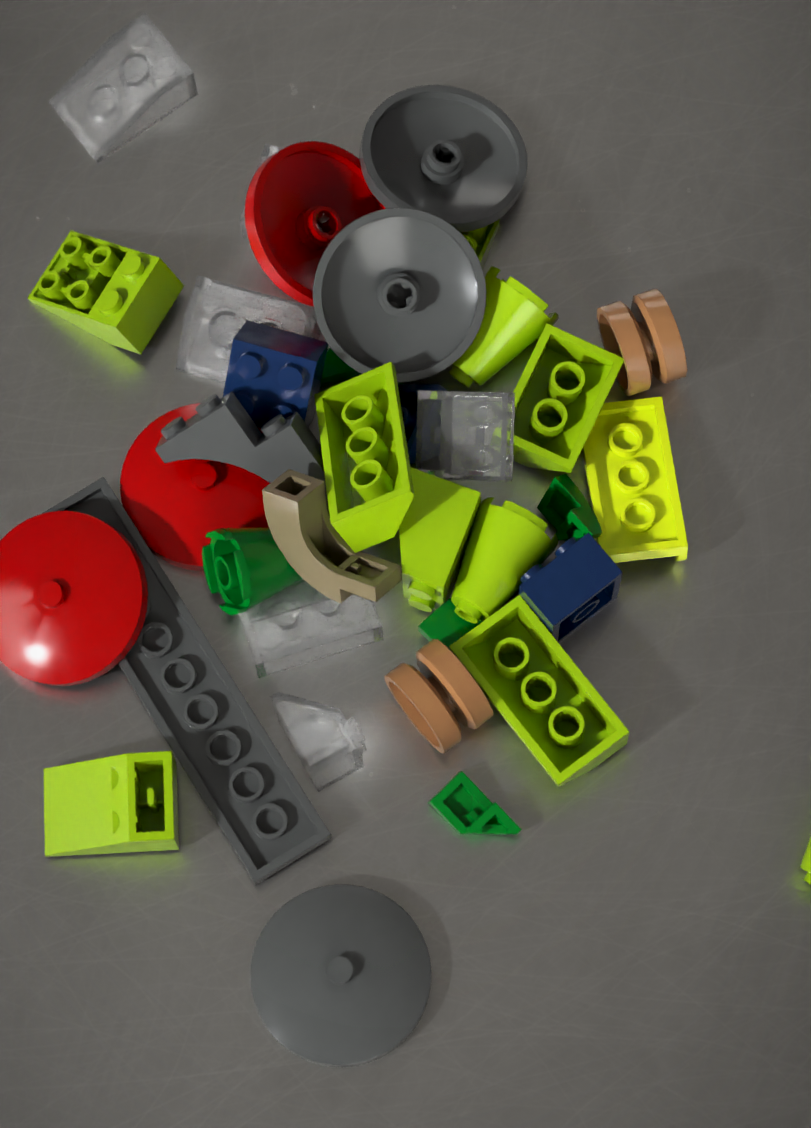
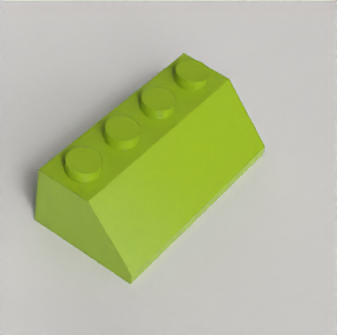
M392 362L314 394L330 523L355 553L395 537L415 496L396 370Z
M520 595L449 646L451 652L468 670L481 690L558 787L593 770L627 744L629 730Z

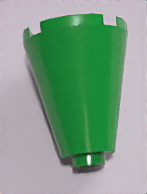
M269 527L219 528L208 532L205 536L211 538L210 544L202 548L203 569L208 587L212 594L220 592L225 603L219 606L229 615L244 613L303 579L291 567L276 545Z

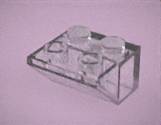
M418 390L416 469L450 480L512 481L515 393Z

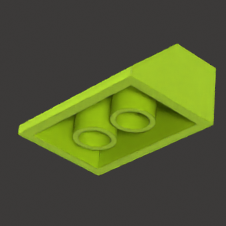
M546 323L493 432L489 450L526 467L571 473L624 363L623 358Z

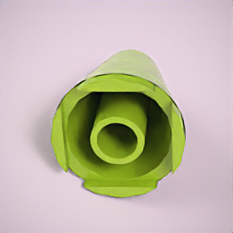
M491 266L484 277L486 283V307L480 329L470 347L451 365L453 367L449 371L452 377L467 388L473 382L481 387L538 339L546 323L553 326L559 319V315L556 312L549 313L547 316L544 311L549 305L510 276L507 281L497 278L496 276L501 270L494 266Z
M494 497L482 500L451 597L452 603L456 606L455 613L462 619L477 624L479 620H486L498 611L519 589V586L523 584L520 581L522 576L533 566L539 563L543 564L558 545L556 533L551 539L545 533L549 525L531 511L507 500L504 501L502 507L492 505Z

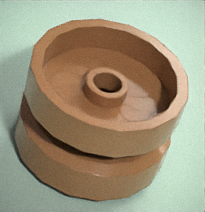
M657 288L634 295L631 310L622 301H616L597 308L598 328L604 349L622 357L624 360L616 380L626 396L649 390L653 375L661 383H669L686 377L687 362L682 339L671 309L663 294Z
M432 639L416 652L417 666L420 671L412 665L401 663L385 675V682L399 706L418 731L436 750L445 754L462 740L458 721L462 725L476 730L493 717V710L481 688L459 659L438 639Z

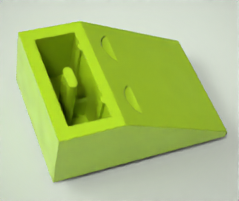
M71 230L29 294L28 300L111 345L141 355L182 291L184 284L159 257Z
M172 751L126 753L44 768L45 856L179 850L177 763Z

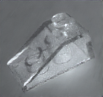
M144 13L113 34L49 102L94 160L100 163L194 98L198 93L194 72Z

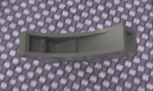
M230 392L221 399L215 394L199 404L195 409L197 414L184 421L182 417H178L168 423L160 431L162 437L155 448L164 463L189 459L219 461L241 467L270 483L288 469L323 480L325 483L321 444L297 411L287 418L280 414L269 420L259 430L233 392ZM325 483L326 505H327V510H328V514H329L327 491H326V483Z

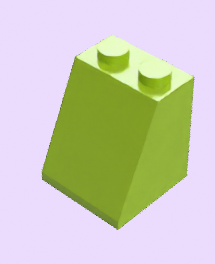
M410 467L415 496L399 527L403 597L409 599L408 603L411 606L425 612H432L433 608L438 609L450 598L473 523L481 504V492Z

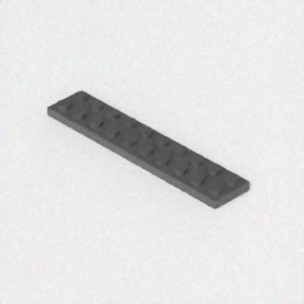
M104 477L100 478L43 512L75 511L96 517L121 532L136 550L146 574L148 606L138 639L118 665L256 885L331 839V833Z

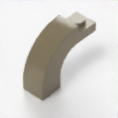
M288 469L262 490L266 520L276 545L291 567L309 585L323 595L339 603L344 602L352 594L377 602L402 580L401 565L363 551L355 553L331 525L323 480Z

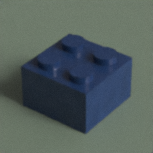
M247 320L233 339L223 397L233 392L257 427L261 428L269 420L280 414L287 418L296 411L309 427L314 419L316 409L314 394L319 393L328 343Z
M589 532L579 540L575 537L568 539L556 550L555 555L557 557L545 567L541 563L533 566L520 579L523 584L519 586V595L558 643L618 597L623 572Z

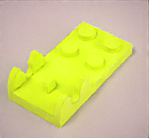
M662 396L604 403L582 449L591 508L597 517L602 531L600 537L596 538V542L614 563L675 556L676 561L686 560L688 543Z

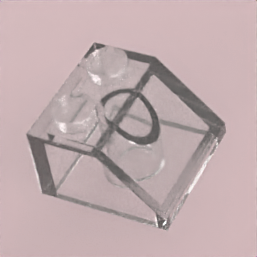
M277 692L271 695L276 719L317 792L364 767L362 753L367 751L363 742L365 737L354 717L346 720L340 708Z

